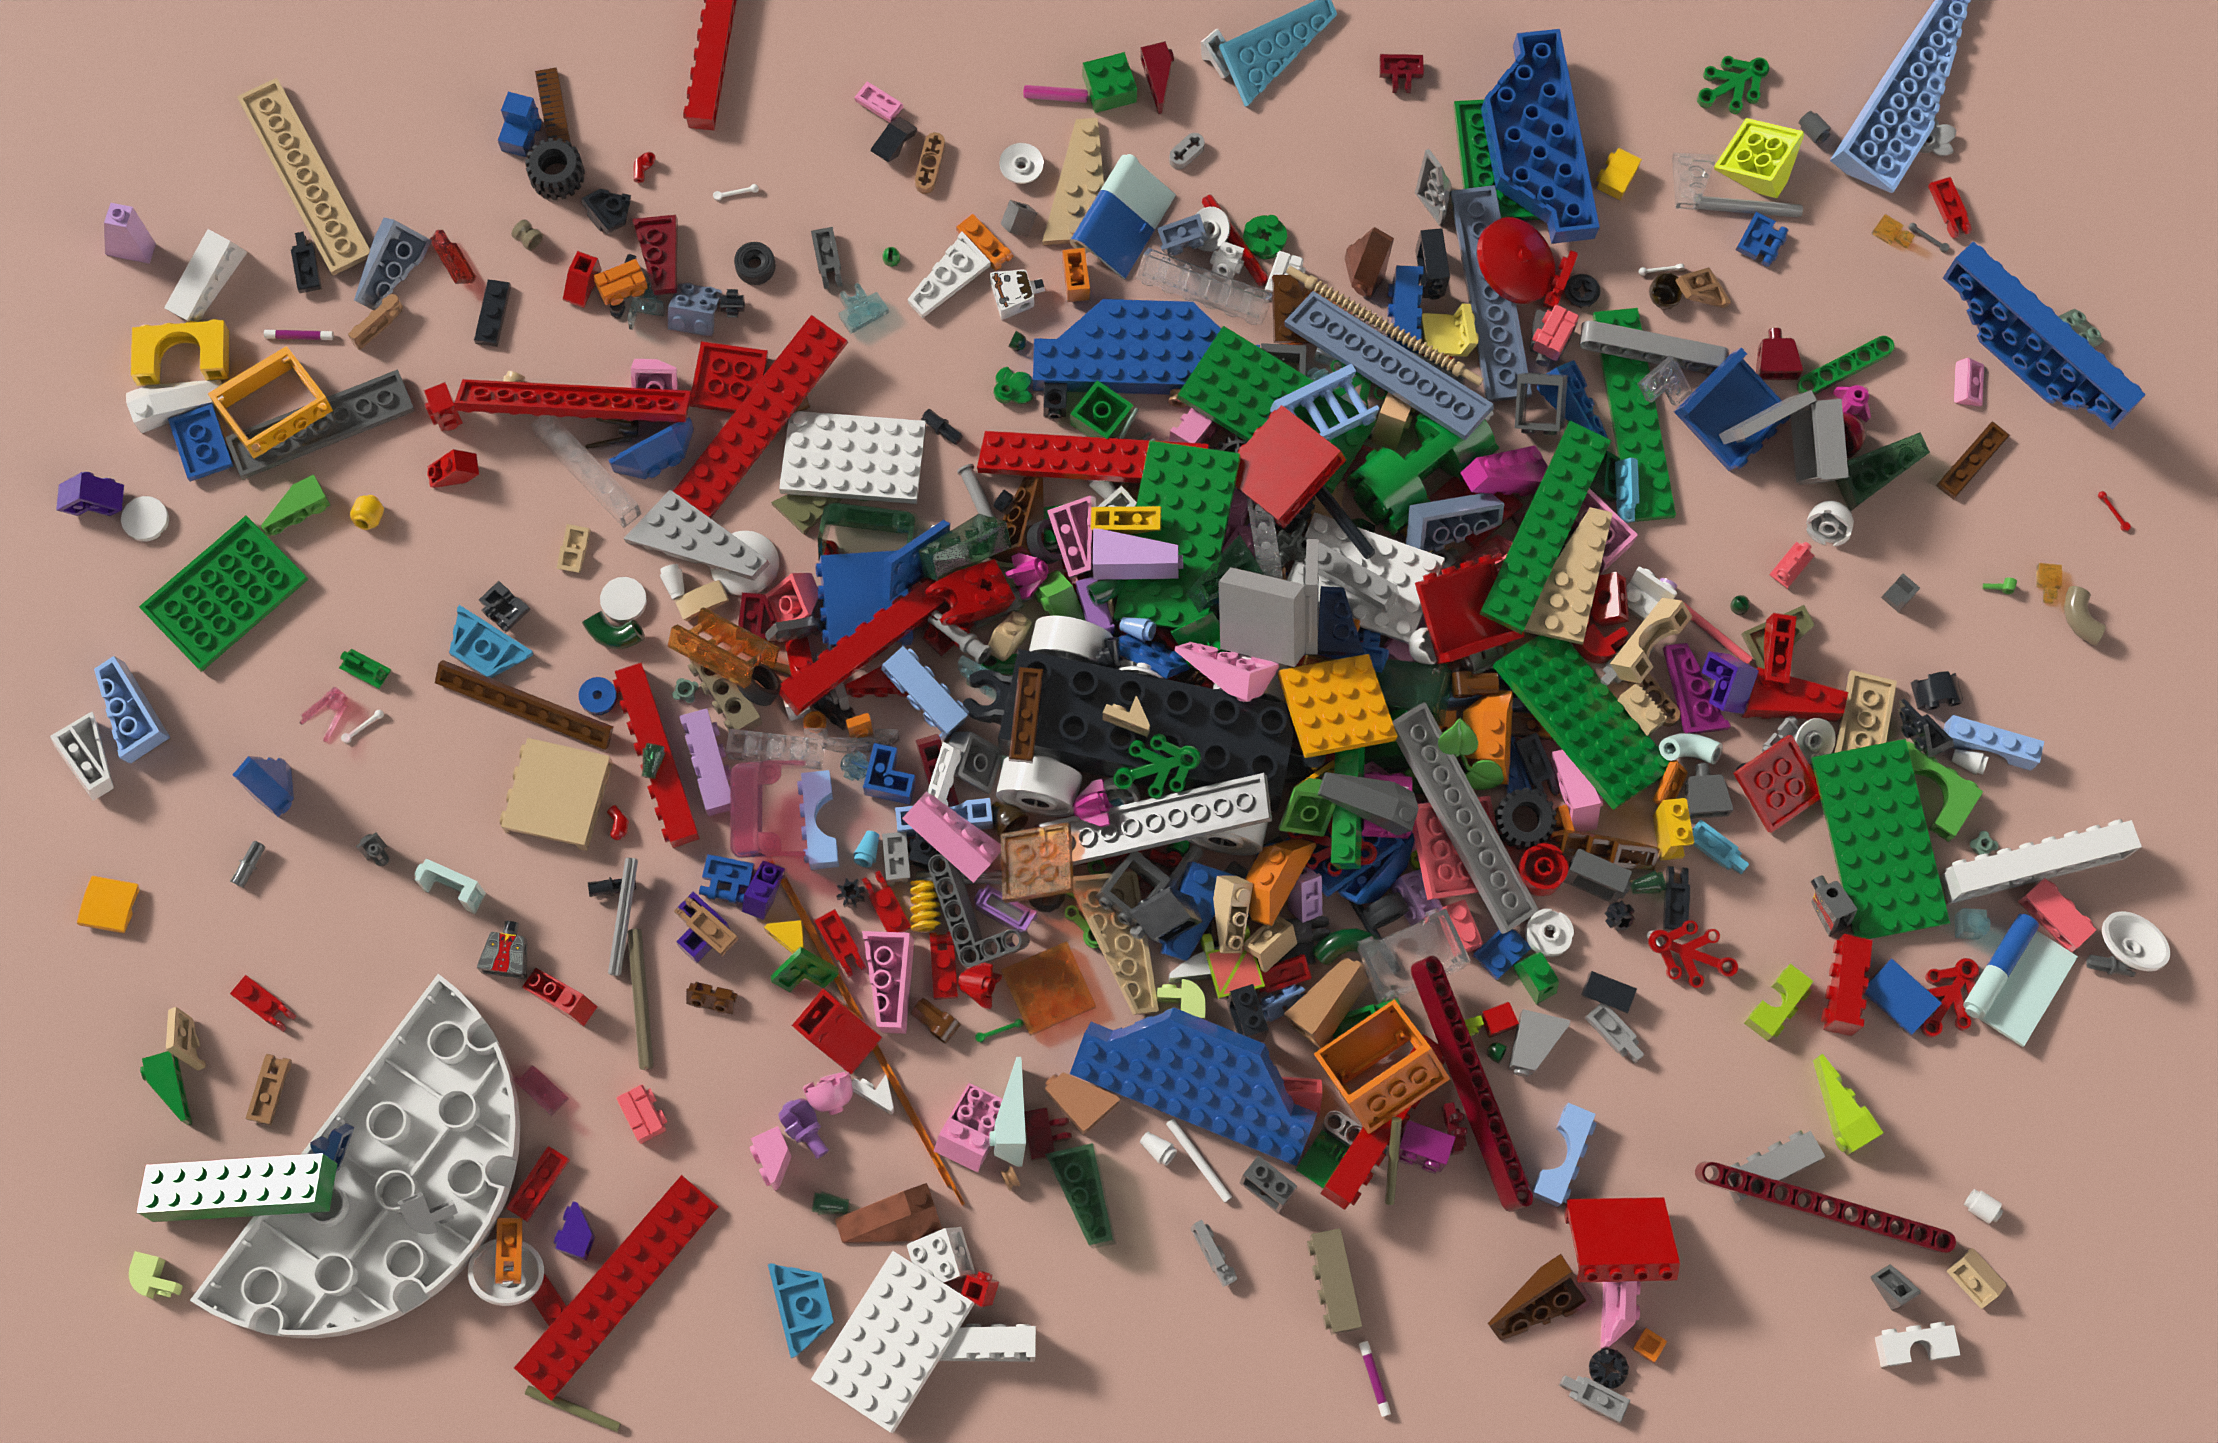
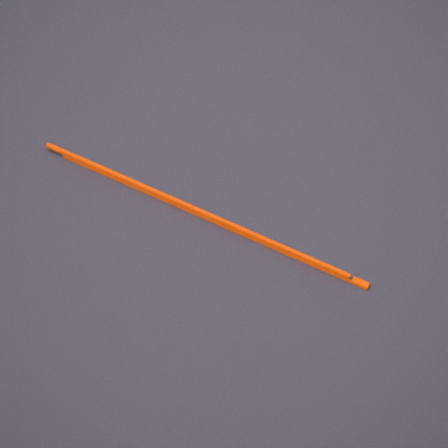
M787 877L785 879L782 878L781 884L820 956L825 961L834 965ZM839 974L834 979L848 1007L865 1022ZM877 1044L872 1050L885 1075H887L891 1086L947 1187H952L961 1206L965 1203L938 1153L934 1152L931 1140Z

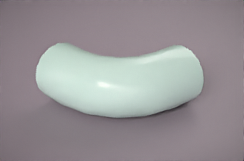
M1680 733L1663 739L1659 745V750L1666 760L1672 761L1680 757H1692L1714 765L1722 754L1723 744L1701 735Z

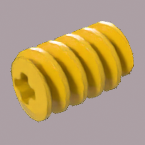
M927 880L911 881L910 884L914 886L910 890V893L914 895L910 900L914 905L911 907V913L915 914L911 917V922L914 923L911 926V930L915 932L934 931V927L941 925V922L934 920L935 917L941 916L940 912L934 911V908L941 906L940 903L934 902V899L938 898L937 893L934 892V883Z

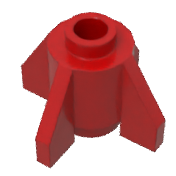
M984 962L962 972L958 979V985L963 993L970 996L981 1007L991 1009V995L995 990L996 984L1002 979V974L994 973L993 964Z

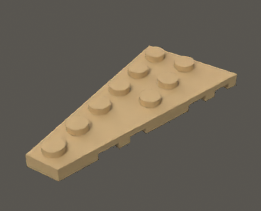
M1098 118L1076 119L1042 241L1043 245L1070 243L1071 237L1104 185Z
M1589 508L1556 560L1524 632L1583 645L1613 512Z
M1127 871L1121 875L1110 892L1131 909L1138 906L1141 896L1137 874L1134 871ZM1112 873L1068 877L1066 880L1132 1014L1142 1015L1159 1012L1147 934L1140 940L1135 939L1130 933L1132 927L1121 923L1114 912L1104 909L1099 904V900L1095 898Z

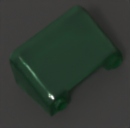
M1387 659L1382 673L1375 671L1388 711L1401 709L1410 711L1425 702L1437 725L1444 727L1452 684L1451 674L1453 673L1447 664H1437V662L1434 664H1422L1419 662Z

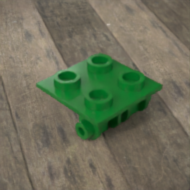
M1213 611L1171 631L1178 645L1193 642L1216 647L1218 653L1227 652V650L1220 648V622ZM1186 660L1189 667L1193 666Z
M1321 1130L1295 1170L1321 1188H1324L1349 1147L1324 1130Z

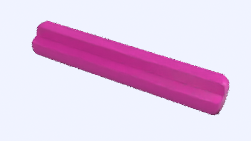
M1025 85L1023 96L1030 99L1085 103L1088 100V90Z

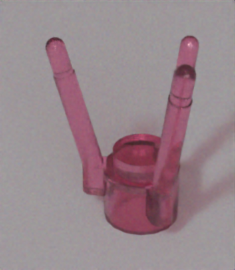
M333 686L329 692L301 715L303 719L299 723L303 725L324 706L331 711L338 709L323 738V741L327 742L341 714L348 707L345 704L348 699L347 696Z

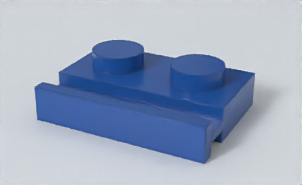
M1511 929L1503 934L1499 930L1473 954V957L1497 981L1531 947L1516 930Z

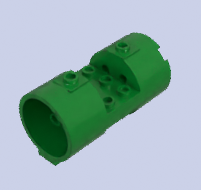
M1420 413L1416 417L1418 421L1414 428L1422 447L1418 451L1412 450L1404 459L1393 450L1384 447L1379 451L1376 449L1371 451L1365 457L1367 460L1365 464L1347 477L1348 488L1351 489L1353 487L1354 501L1376 526L1381 523L1384 525L1385 531H1389L1394 536L1408 525L1410 505L1431 502L1427 498V493L1422 483L1424 479L1440 467L1444 472L1458 477L1462 482L1464 478L1461 472L1476 458L1497 453L1500 447L1496 444L1494 434L1486 419L1481 422L1466 440H1463Z

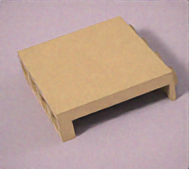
M527 738L526 744H522L520 748L519 758H521L519 767L516 766L513 772V780H515L513 788H510L507 792L506 802H508L506 811H502L500 816L502 829L508 834L509 831L573 844L580 850L588 851L613 764L610 756Z

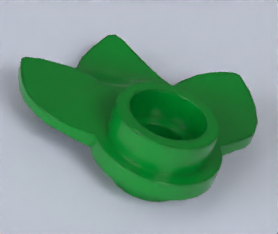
M1003 367L997 372L995 377L997 384L994 387L993 394L998 402L1006 404L1013 401L1018 404H1025L1033 399L1032 394L1027 391L1032 381L1030 374L1025 372L1013 374L1009 367Z

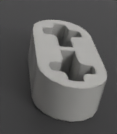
M1199 133L1187 135L1170 151V165L1175 169H1183L1204 150L1205 141L1203 136ZM1191 142H1192V143L1198 142V147H1197L1196 145H1194V146H1192V147L1190 148ZM1183 155V161L1181 159L1175 160V156L1180 157Z

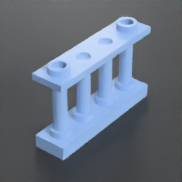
M1349 364L1275 400L1270 411L1272 413L1282 405L1295 415L1294 410L1300 405L1306 407L1321 432L1319 434L1329 441L1361 424L1366 426L1376 419L1379 407L1376 405L1367 409L1352 385V379L1356 370L1352 364ZM1339 386L1345 389L1359 412L1358 415L1348 419L1332 393L1333 389ZM1320 395L1325 397L1340 424L1330 429L1313 403L1314 398Z

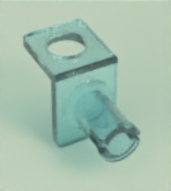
M647 283L648 289L645 290L643 298H632L627 317L630 330L634 328L637 313L664 316L663 301L657 300L658 295H654L651 283Z

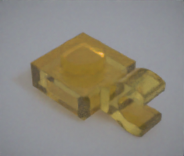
M1886 214L1872 232V235L1891 245L1893 241H1896L1906 249H1908L1915 237L1909 231H1902L1904 225Z
M2039 563L2036 566V587L2043 588V603L2053 604V599H2057V589L2062 587V565Z

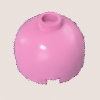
M849 1072L820 1078L821 1081L817 1082V1085L814 1086V1083L811 1082L803 1087L808 1103L820 1112L829 1111L830 1115L842 1112V1106L849 1103L853 1096L852 1079Z

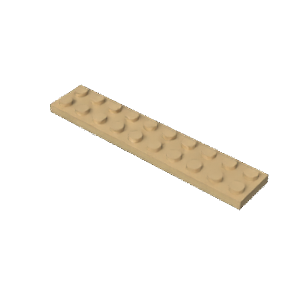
M278 78L237 96L332 276L367 260L370 249Z

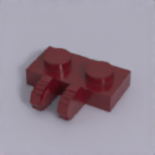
M1380 54L1379 78H1392V93H1397L1399 89L1398 78H1405V92L1411 93V78H1423L1424 76L1423 55Z
M1454 1102L1446 1103L1442 1107L1446 1132L1455 1137L1451 1156L1458 1155L1467 1146L1465 1137L1468 1133L1467 1128L1459 1127V1123L1464 1120V1113H1460L1459 1108H1455Z
M1047 1107L1024 1111L1031 1161L1056 1157L1053 1143L1069 1140L1072 1138V1134L1063 1132L1052 1136L1051 1128L1069 1124V1118H1058L1049 1121Z

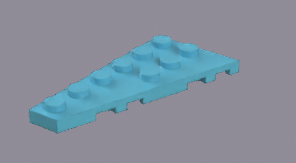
M1315 0L1218 45L1244 106H1248L1285 69L1298 53L1334 19L1337 12L1332 0Z

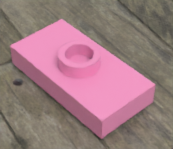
M868 81L854 97L857 103L889 123L895 119L903 108V103Z

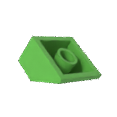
M1308 778L1294 788L1279 826L1280 831L1324 837L1336 804L1318 795L1322 780Z

